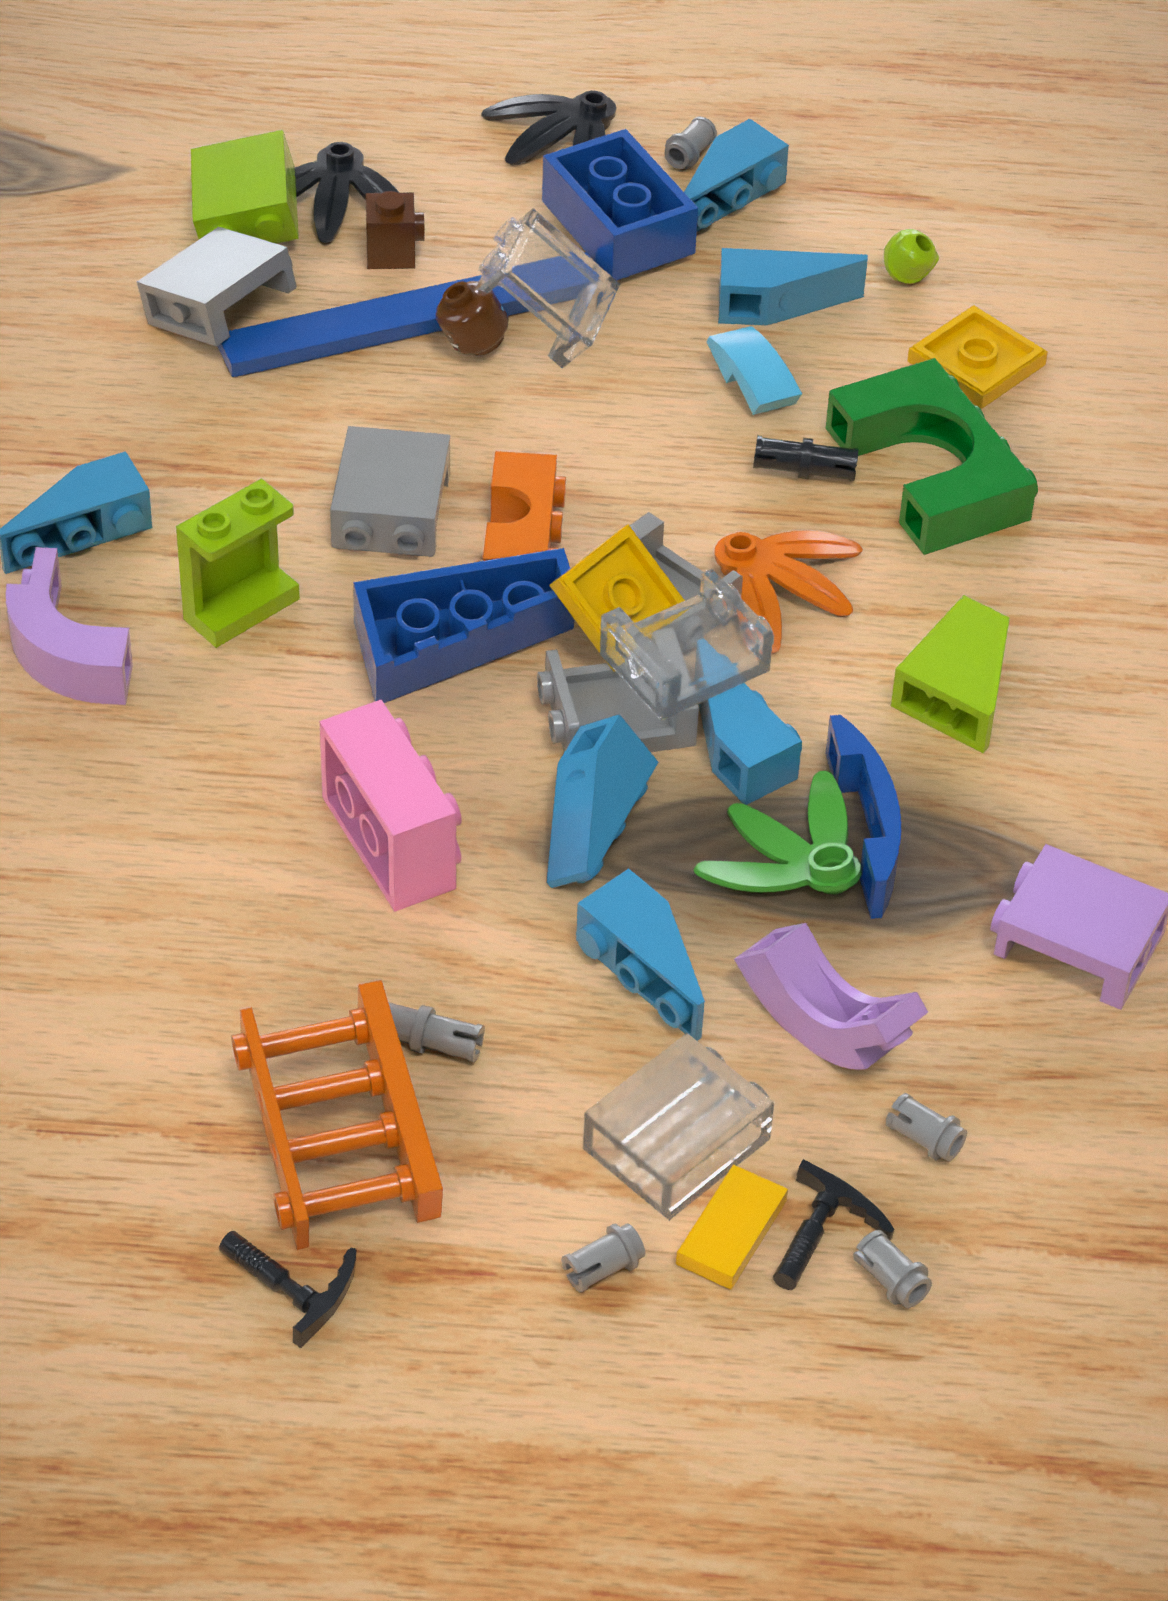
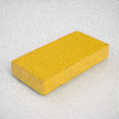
M733 1164L677 1251L676 1265L732 1290L787 1202L788 1189Z

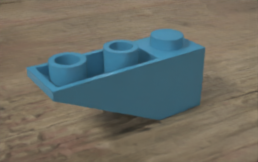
M751 119L716 136L684 191L698 207L697 232L786 183L789 145Z
M722 248L718 323L767 326L864 297L868 255Z
M127 452L76 466L0 528V554L4 573L7 574L32 566L36 547L57 548L58 557H62L153 528L149 488Z
M704 642L698 644L696 649L694 685L712 772L743 804L748 805L798 779L802 740L794 727L790 724H785L767 706L766 701L759 692L751 690L735 674L732 666L726 659L719 658Z
M620 714L580 726L558 762L547 883L551 888L573 882L585 883L598 874L603 867V857L613 840L625 829V819L635 802L647 791V782L659 763Z
M628 868L578 902L576 941L588 957L598 959L615 973L621 984L628 991L638 993L657 1009L665 1023L673 1028H679L694 1042H697L702 1038L705 1000L671 907L664 897Z

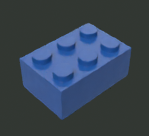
M627 129L543 155L542 202L580 246L588 252L589 256L612 282L695 254L698 207Z

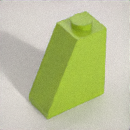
M963 595L896 667L891 707L984 753L990 744L1010 617Z

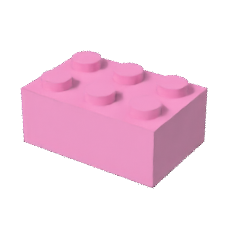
M382 700L319 721L322 797L394 912L455 890L456 864L461 863V852L456 840V826L461 825V813L451 793L444 794L436 783L435 772L429 759L425 755L418 756L414 750L404 721L401 718L394 719Z

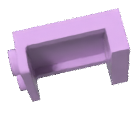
M1045 844L1034 864L1026 861L1020 869L1013 889L1015 895L1011 902L1003 899L995 911L990 927L992 932L997 933L994 955L1005 959L1016 942L1104 979L1100 1001L1121 1010L1165 933L1168 920V893Z

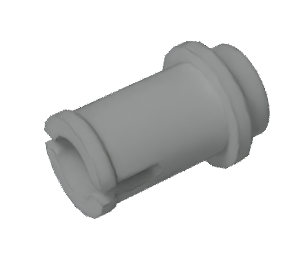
M699 116L695 117L681 133L673 134L665 144L664 154L667 162L677 169L693 167L699 160V153L706 146L710 145L717 136L714 124L706 117Z
M907 1093L899 1096L893 1103L892 1108L901 1113L896 1116L889 1112L886 1118L887 1127L897 1130L927 1148L928 1156L935 1161L941 1158L951 1161L957 1156L967 1137V1130L960 1126V1119L953 1115L945 1118L914 1100Z
M627 1223L621 1227L617 1224H612L607 1227V1234L571 1254L562 1256L563 1269L573 1268L574 1270L566 1276L578 1292L587 1290L589 1286L622 1268L631 1271L638 1267V1260L645 1256V1248L639 1234L630 1224Z
M875 1230L869 1233L857 1245L856 1248L859 1251L854 1252V1260L869 1271L887 1289V1299L894 1305L902 1304L905 1308H911L920 1303L929 1293L932 1281L927 1277L928 1268L921 1262L913 1263L888 1239L883 1231Z

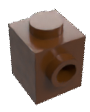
M385 191L382 193H365L367 269H416L415 241H425L424 212H415L414 192L398 193L395 191Z

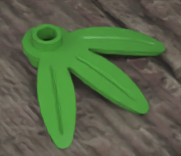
M829 771L817 772L813 776L810 787L808 823L812 845L766 814L748 805L736 803L728 807L727 813L738 832L756 850L780 864L702 861L694 867V873L707 881L723 887L749 892L785 891L809 885L817 891L827 894H838L857 883L862 874L860 861L853 855L852 849L847 846L849 827L845 802L834 776Z

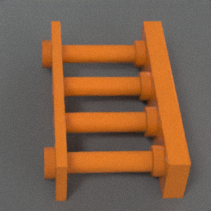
M382 980L358 985V1008L349 1010L348 1017L259 1035L252 1007L241 1009V1033L231 1035L233 1053L238 1070L249 1069L281 1189V1192L273 1193L277 1220L281 1230L291 1228L296 1249L300 1250L309 1247V1217L397 1197L400 1198L402 1203L411 1201L417 1223L441 1218L443 1187ZM354 1040L356 1045L366 1044L370 1060L364 1061V1068L273 1087L266 1061L268 1058ZM368 1091L371 1097L381 1095L385 1112L379 1113V1120L287 1139L280 1113L281 1110ZM384 1144L386 1149L396 1148L400 1165L394 1166V1173L306 1193L301 1191L295 1163Z

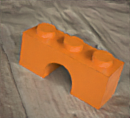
M495 451L491 483V522H487L483 561L559 549L552 548L551 543H561L563 512H556L554 508H564L566 477L556 476L557 455Z

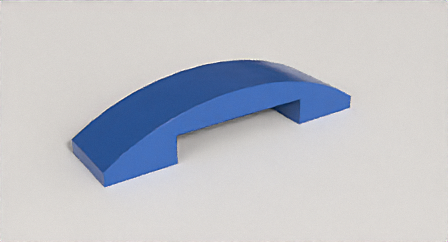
M830 715L825 754L830 772L834 776L841 793L857 791L859 793L871 838H866L863 841L860 882L870 918H882L894 888L901 841V814L897 793L884 762L867 738L842 715Z

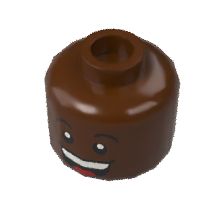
M480 281L454 283L446 289L443 298L436 308L435 317L453 348L462 354H474L476 356L488 354L495 350L504 339L509 318L488 284Z

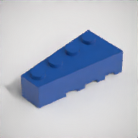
M564 548L353 582L354 625L374 701L382 700L383 703L389 702L574 629L575 619L549 586L570 569Z

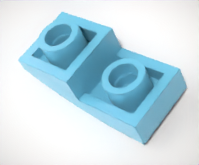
M749 326L708 337L706 342L726 383L737 381L753 415L797 403L802 392L777 351L754 327Z

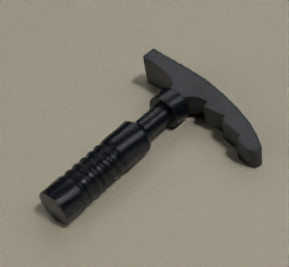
M803 1159L798 1168L796 1181L818 1192L812 1203L814 1211L809 1219L803 1220L773 1276V1280L783 1289H795L824 1234L823 1225L827 1217L833 1216L839 1205L850 1207V1213L863 1217L866 1224L875 1230L883 1231L889 1240L892 1239L895 1229L884 1213L861 1192L837 1176Z
M234 1230L227 1233L219 1245V1250L223 1254L234 1260L241 1267H244L245 1270L253 1274L254 1277H257L258 1280L273 1291H283L293 1299V1306L303 1313L307 1312L293 1326V1343L300 1348L334 1315L350 1287L356 1268L357 1249L351 1247L343 1256V1264L337 1271V1277L328 1283V1290L318 1293L309 1285L302 1287L290 1278L289 1270L271 1259L270 1256L252 1245V1243L248 1242L247 1239Z

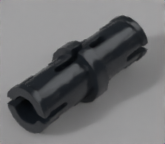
M757 435L753 468L798 473V478L808 479L809 474L854 481L859 448L850 449L813 444L814 439L803 437V442L764 438Z

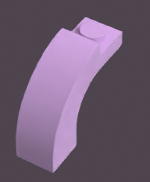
M36 547L32 569H23L21 584L6 585V606L11 643L19 663L33 679L51 691L63 696L90 703L126 705L133 668L129 628L89 626L74 622L63 616L57 610L62 587L57 548Z
M806 923L774 929L734 959L757 998L782 1028L817 1056L844 1068L855 1070L867 1069L894 1047L906 1041L913 1034L910 1026L928 1013L917 992L878 998L866 995L855 989L831 966Z

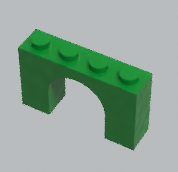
M936 358L829 390L825 428L840 447L859 448L858 456L896 444L918 442L941 447L954 454L962 462L961 465L951 470L903 485L899 524L923 555L1031 520L1034 500L1038 494V484L1034 473L1029 468L1024 467L1011 451L1007 440L996 433L985 419L982 410L977 405H973L960 389L956 378L953 375H949Z

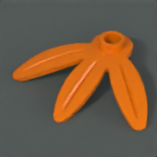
M802 530L783 532L762 540L746 532H736L718 541L715 546V560L725 576L733 570L743 576L740 598L742 599L741 610L745 621L760 648L766 653H776L781 647L782 620L779 602L769 579L823 610L837 616H847L853 612V607L841 590L819 571L793 558H852L858 556L863 549L855 541L822 531Z

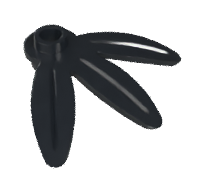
M595 90L586 91L573 99L552 94H531L498 102L484 109L481 116L489 121L546 116L526 129L515 140L506 154L505 161L508 164L519 165L548 149L573 130H576L573 146L604 136L605 130L610 126V121L616 115V104L604 93Z
M346 142L331 143L319 151L317 161L295 167L296 198L319 182L314 198V221L318 239L323 243L332 242L340 230L348 207L350 184L354 186L365 200V193H382L385 191L399 193L395 186L373 169L364 166L362 152Z

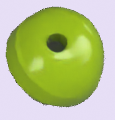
M905 229L897 232L890 238L884 248L885 268L895 281L901 283L921 281L939 261V255L931 239L915 229Z

